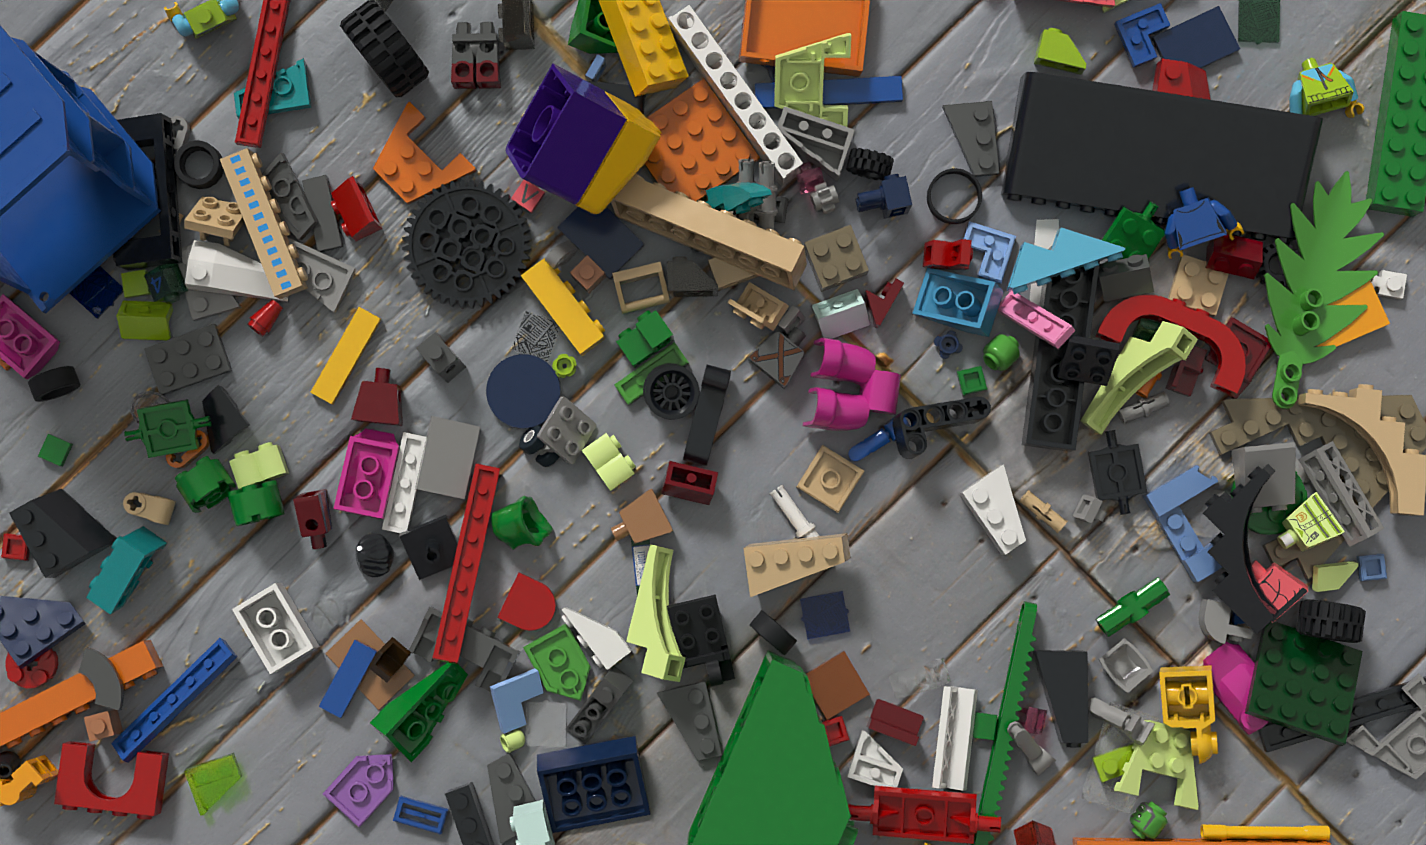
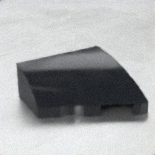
M218 385L203 399L205 417L210 416L209 421H211V426H207L210 449L213 454H216L231 443L232 439L250 426V424L238 410L237 404L224 387Z

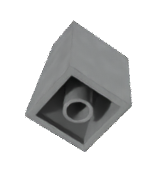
M1295 442L1250 446L1231 450L1236 487L1240 483L1245 486L1250 481L1247 476L1258 466L1263 469L1269 464L1275 470L1274 474L1262 487L1254 502L1251 513L1262 512V507L1271 506L1272 511L1287 510V504H1295Z

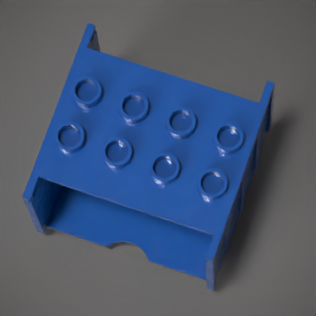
M0 25V281L28 294L38 308L46 314L161 211L158 208L154 164L91 89L80 87L69 73L60 70L39 55L24 40L10 37ZM45 294H48V295H49L48 299H47L46 301H44V300H43L44 295H45Z

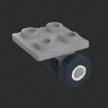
M560 397L542 427L536 425L529 428L521 437L519 446L529 455L537 452L539 455L535 460L543 467L551 466L559 457L568 464H574L596 428V423L566 397Z

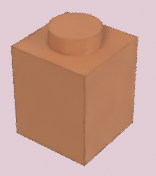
M588 255L570 272L572 278L589 294L606 278L605 272Z
M113 709L84 717L89 742L123 732L118 710Z

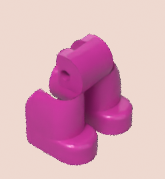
M829 338L814 340V345L824 346V356L820 370L811 373V377L852 382L860 385L861 388L859 395L839 393L831 389L818 387L809 389L808 393L817 394V408L813 420L803 422V427L849 431L864 427L868 421L869 412L896 415L900 374L875 370V355L868 349L858 345L842 343L839 340Z

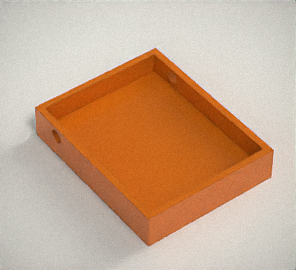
M745 0L739 62L775 66V55L842 34L851 33V57L825 58L824 73L859 77L863 72L870 0Z

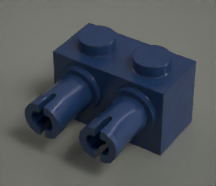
M899 174L884 177L885 180L881 181L880 186L876 190L857 193L855 200L858 212L880 208L884 219L908 214L912 207L906 176L899 177Z

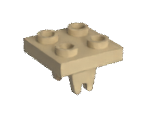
M202 196L185 218L184 229L198 231L202 241H206V237L210 234L223 237L224 246H230V241L233 242L235 235L244 224V219L237 202H226L217 200L214 197Z

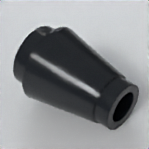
M12 751L0 753V778L5 779L21 766L20 757Z

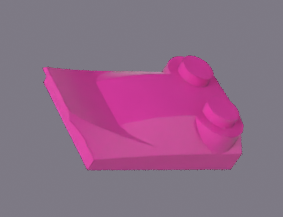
M2 294L0 296V358L23 378L28 380L39 373L56 354L60 341L11 299Z
M365 428L361 433L350 436L333 509L384 520L400 447L395 440L394 434Z
M1225 642V644L1219 646L1203 659V666L1212 665L1214 695L1243 731L1250 735L1269 722L1245 714L1255 663L1239 644Z

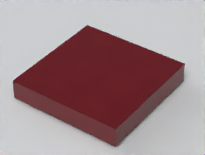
M1231 316L1225 325L1236 335L1241 343L1246 363L1243 381L1250 384L1271 349V345L1267 337ZM1211 348L1205 360L1218 367L1217 356Z

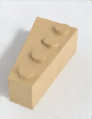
M847 533L753 543L743 548L750 597L839 565L851 558Z

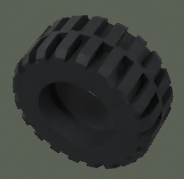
M367 0L341 21L340 27L396 98L403 97L427 78L429 70L374 0Z

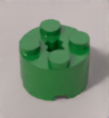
M209 456L199 459L194 468L189 471H183L175 477L177 482L176 488L194 513L202 512L200 507L207 506L208 509L216 506L228 497L227 492H230V487H236L235 482L219 459H210Z
M277 480L268 481L258 486L257 484L244 486L242 489L227 492L236 526L252 524L285 514Z

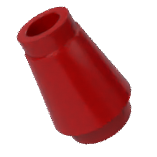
M271 299L269 303L265 304L249 318L250 321L247 325L262 337L266 333L269 334L283 309L282 306Z

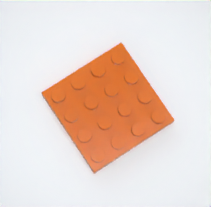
M704 78L647 117L661 131V137L644 165L657 183L662 184L671 192H682L693 201L698 202L707 196L706 190L723 185L738 175V160L753 159L754 163L760 160L759 155Z

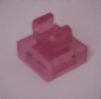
M810 162L803 163L800 166L801 173L796 174L801 195L814 191V186L824 182L821 168L812 169Z
M1029 707V709L1022 708L1019 712L1025 713L1027 718L1025 722L1019 723L1029 733L1042 735L1047 710Z

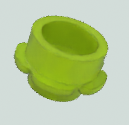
M560 354L553 361L552 367L558 377L565 378L566 376L571 377L574 375L577 363L574 357H569L568 354ZM563 364H567V368H563Z

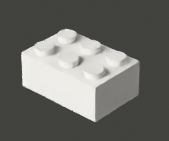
M274 583L232 609L270 674L279 672L320 647L283 583Z

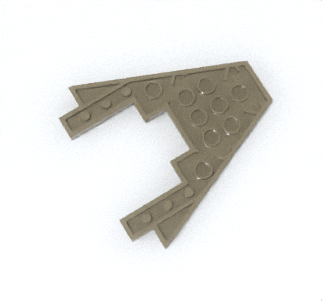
M1382 396L1380 420L1381 417L1386 416L1396 417V422H1404L1403 451L1404 449L1420 450L1419 454H1422L1426 449V423L1413 396ZM1297 397L1295 404L1289 409L1277 407L1272 398L1226 399L1221 401L1231 423L1209 432L1219 455L1287 425L1297 447L1319 437L1323 445L1333 441L1372 508L1389 491L1385 473L1372 448L1353 427L1338 417L1316 408L1298 405L1299 397ZM1326 450L1330 460L1332 461L1333 459L1331 455L1329 454L1328 450ZM1340 474V479L1345 483L1344 477ZM1352 496L1353 501L1358 505V501ZM1341 534L1335 539L1306 551H1301L1297 544L1284 549L1277 538L1262 546L1271 564L1275 562L1281 566L1296 559L1305 579H1309L1313 576V566L1324 564L1345 539Z

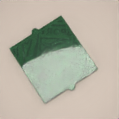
M1239 0L1238 42H1255L1257 45L1261 42L1278 43L1280 33V0Z

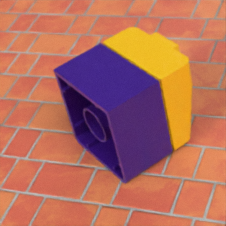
M553 63L509 139L505 151L522 179L592 214H599L603 212L646 163L661 137V131L637 108Z

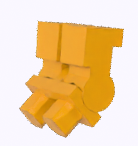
M46 755L26 760L11 776L0 779V807L3 805H13L33 797L37 792V786L54 780L58 776L59 770Z

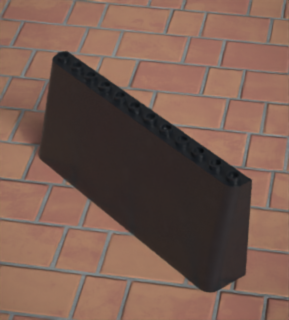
M1025 72L1020 78L1001 194L1007 195V200L1021 201L1022 198L1031 199V203L1036 205H1046V202L1056 203L1055 207L1070 209V206L1080 207L1081 212L1094 213L1096 209L1102 210L1104 215L1117 217L1123 207L1142 214L1151 201L1159 206L1152 216L1153 222L1167 225L1168 217L1174 213L1173 210L1183 206L1179 192L1194 187L1198 201L1209 197L1210 201L1217 200L1231 211L1236 221L1241 224L1244 233L1251 234V239L1266 240V237H1271L1276 240L1279 238L1285 244H1290V241L1296 240L1290 205L1295 203L1300 211H1303L1323 118L1039 72ZM1237 230L1232 234L1241 236V231Z

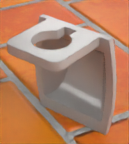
M1125 638L1099 659L1107 674L1126 693L1130 692L1153 672L1146 658Z

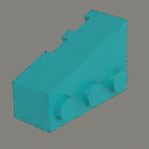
M144 526L123 537L119 536L112 544L111 548L113 551L111 555L102 562L100 566L102 571L99 576H96L89 585L91 590L86 598L110 615L121 609L140 583L138 579L145 567L150 569L154 563L150 559L155 551L164 549L167 542Z

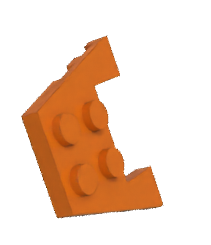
M410 101L406 104L373 167L374 171L408 205L423 198L425 194H432V189L437 190L441 188L442 184L447 185L451 181L456 182L458 179L477 171L461 153L441 170L408 137L426 119Z

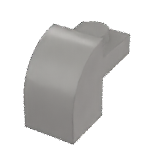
M1201 599L1198 617L1199 625L1207 638L1221 644H1225L1227 635L1228 640L1242 643L1244 638L1252 639V629L1229 624L1231 609L1225 603Z

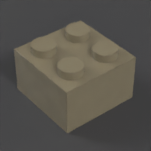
M851 225L804 242L805 253L821 292L865 276L869 271Z

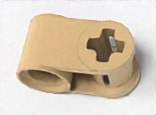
M137 492L129 493L123 500L124 509L128 513L164 525H169L176 501L168 498ZM138 500L142 503V506L137 507L133 504V501Z

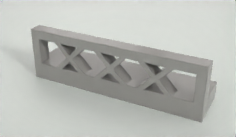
M1333 441L1298 459L1319 496L1345 531L1342 535L1349 547L1384 529ZM1325 450H1328L1333 459L1332 461L1327 457ZM1340 474L1344 477L1345 483L1340 479ZM1352 496L1356 498V500L1358 501V505L1355 504V502L1352 499ZM1365 518H1367L1373 527L1372 530H1370L1369 526L1367 525Z

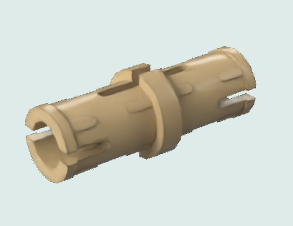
M1030 490L1019 500V503L1036 515L1035 518L1038 521L1040 519L1044 521L1057 534L1068 522L1052 510L1048 502L1045 504L1031 493Z

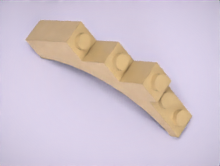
M1358 384V388L1349 390V397L1346 392H1332V395H1323V390L1308 389L1307 393L1299 395L1298 405L1316 408L1338 417L1353 427L1367 441L1378 457L1386 476L1390 494V514L1424 515L1426 455L1419 454L1420 450L1404 449L1403 451L1404 422H1396V417L1386 416L1381 417L1380 420L1382 390H1375L1374 385Z

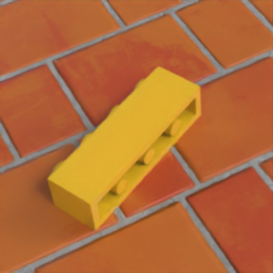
M543 258L523 273L521 277L579 354L584 356L605 340L602 333L606 330L597 319L592 321L587 315L591 312L583 300L578 302L572 294L576 291L568 280L564 283L558 276L561 273L559 268L553 269Z

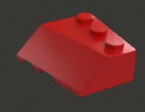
M1163 58L1156 64L1152 91L1211 100L1205 70L1188 62Z

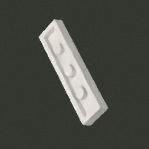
M403 432L382 526L383 530L397 533L409 530L418 490L415 489L426 441L425 436Z

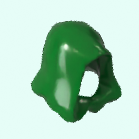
M522 496L516 502L493 512L491 516L492 529L496 538L504 542L512 550L524 544L540 546L543 540L553 531L552 526L544 515L539 512L532 497Z

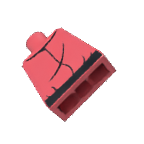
M1257 560L1251 563L1256 579L1265 595L1279 610V613L1271 621L1272 623L1308 592V586L1277 563H1272L1267 569Z

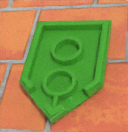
M567 624L523 647L533 667L539 671L540 679L546 691L581 701L591 666Z

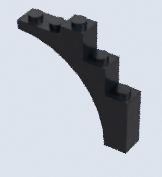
M1269 464L1263 469L1259 466L1256 467L1247 476L1250 481L1245 486L1240 483L1230 495L1226 491L1220 496L1215 493L1205 503L1208 508L1203 512L1221 531L1210 542L1213 547L1208 553L1226 570L1215 580L1218 585L1212 591L1256 634L1279 613V610L1267 598L1256 579L1250 562L1248 548L1249 519L1254 502L1264 484L1275 472Z

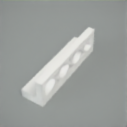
M944 686L932 788L967 790L978 694L976 689Z

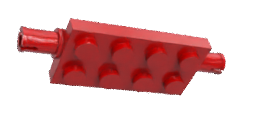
M875 786L874 804H871V806L848 804L851 814L850 820L870 822V824H873V835L974 844V834L977 831L1001 832V817L979 816L976 813L977 794Z

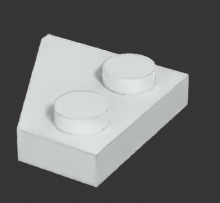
M862 730L847 777L873 786L898 787L903 768L866 731Z

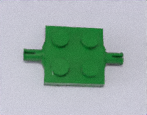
M1150 201L1142 214L1123 207L1102 238V241L1124 247L1125 250L1122 252L1123 258L1121 259L1129 258L1132 255L1147 254L1149 259L1165 235V230L1154 224L1151 220L1159 206Z
M188 399L137 409L139 429L125 431L124 436L127 442L141 439L146 447L148 458L195 450L199 448L196 434L197 428L210 427V416L195 419L191 413Z

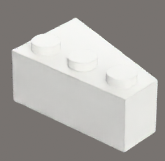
M1004 464L998 466L959 493L1001 555H1006L1026 541Z

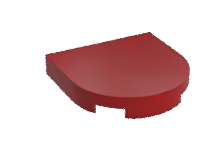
M518 572L497 618L523 630L540 629L547 625L555 614L556 602L554 595L545 584Z

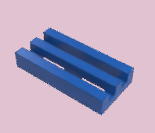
M401 795L393 821L442 834L449 809ZM403 803L441 813V817L403 807ZM403 812L435 821L439 824L438 827L401 817L400 814Z

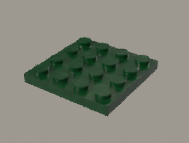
M1278 622L1268 623L1261 632L1245 714L1339 746L1345 745L1363 651L1328 639L1301 635L1296 631V628Z

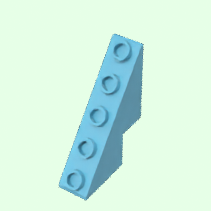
M1061 227L1056 232L1051 250L1026 242L1020 246L1007 291H1013L1014 295L1028 290V285L1037 283V286H1042L1052 282L1051 277L1060 275L1061 278L1074 275L1075 269L1084 267L1085 270H1089L1099 266L1098 261L1108 259V262L1121 259L1123 258L1122 252L1125 248Z

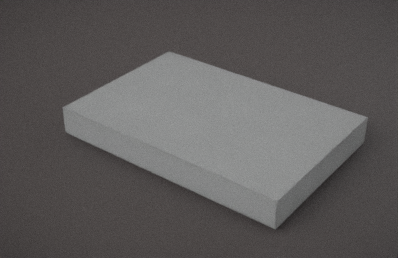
M431 416L415 489L465 499L480 427Z

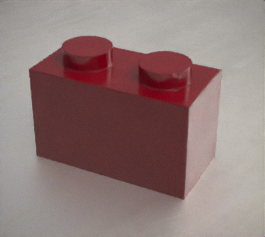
M1228 234L1209 241L1206 248L1205 268L1254 280L1263 262V242L1233 235L1234 240H1231Z
M669 461L661 494L710 505L715 491L718 472Z

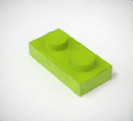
M1134 742L1091 757L1100 782H1105L1124 774L1122 769L1125 762L1130 761L1134 752L1132 749Z

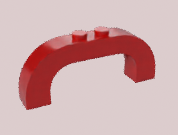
M1138 295L1118 303L1110 310L1099 326L1095 337L1114 343H1121L1128 326L1137 320L1151 319L1160 323L1165 321L1182 326L1197 339L1207 343L1217 356L1218 367L1210 387L1232 397L1238 394L1246 368L1243 348L1236 335L1226 325L1209 317L1210 313L1198 308L1193 310L1186 307L1187 304L1184 301L1175 298L1170 300L1157 295Z

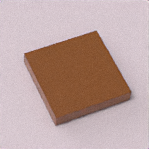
M845 651L805 673L808 676L813 697L827 720L870 695Z

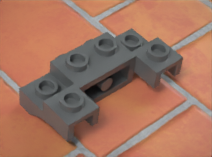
M432 606L429 607L417 635L409 648L412 654L415 653L430 663L433 662L434 649L443 613ZM468 619L460 657L484 668L475 686L482 687L491 692L490 686L508 679L521 651L499 641V639L494 637L495 632L485 627H482L481 630L473 627L474 622Z

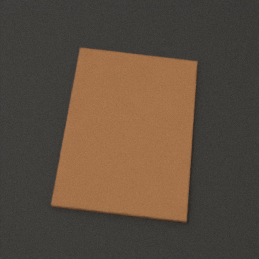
M362 619L325 653L338 668H340L354 640H358L377 651L385 645ZM404 664L386 683L369 668L358 689L380 710L415 675Z

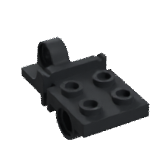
M716 594L668 605L667 610L672 631L682 657H686L683 669L706 663L711 687L721 685L724 681L735 679Z

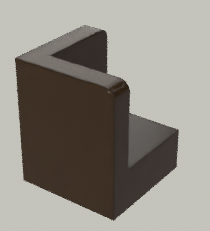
M392 637L377 652L368 668L387 683L402 668L411 652Z

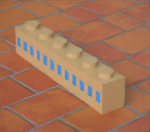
M246 148L221 158L220 162L274 297L283 299L307 289L305 281L308 280L305 269L298 265L296 258H299L298 251L294 244L290 245L287 237L290 235V231L285 221L281 222L278 213L281 212L277 200L275 198L272 199L269 190L272 187L267 176L262 175L260 167H263L259 155Z

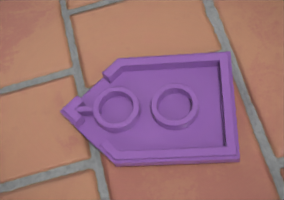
M392 754L356 756L323 793L328 800L359 828L394 790Z

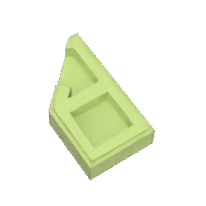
M1347 561L1314 565L1312 590L1321 592L1340 589L1357 569L1358 563Z

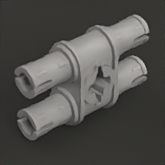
M738 160L739 181L737 183H756L754 181V160ZM770 161L759 162V184L770 189L772 195L763 199V204L750 207L751 211L739 214L740 220L748 219L754 222V213L759 216L760 228L764 230L766 228L775 230L774 220L778 213V209H776V191H778V187L774 184L775 162Z

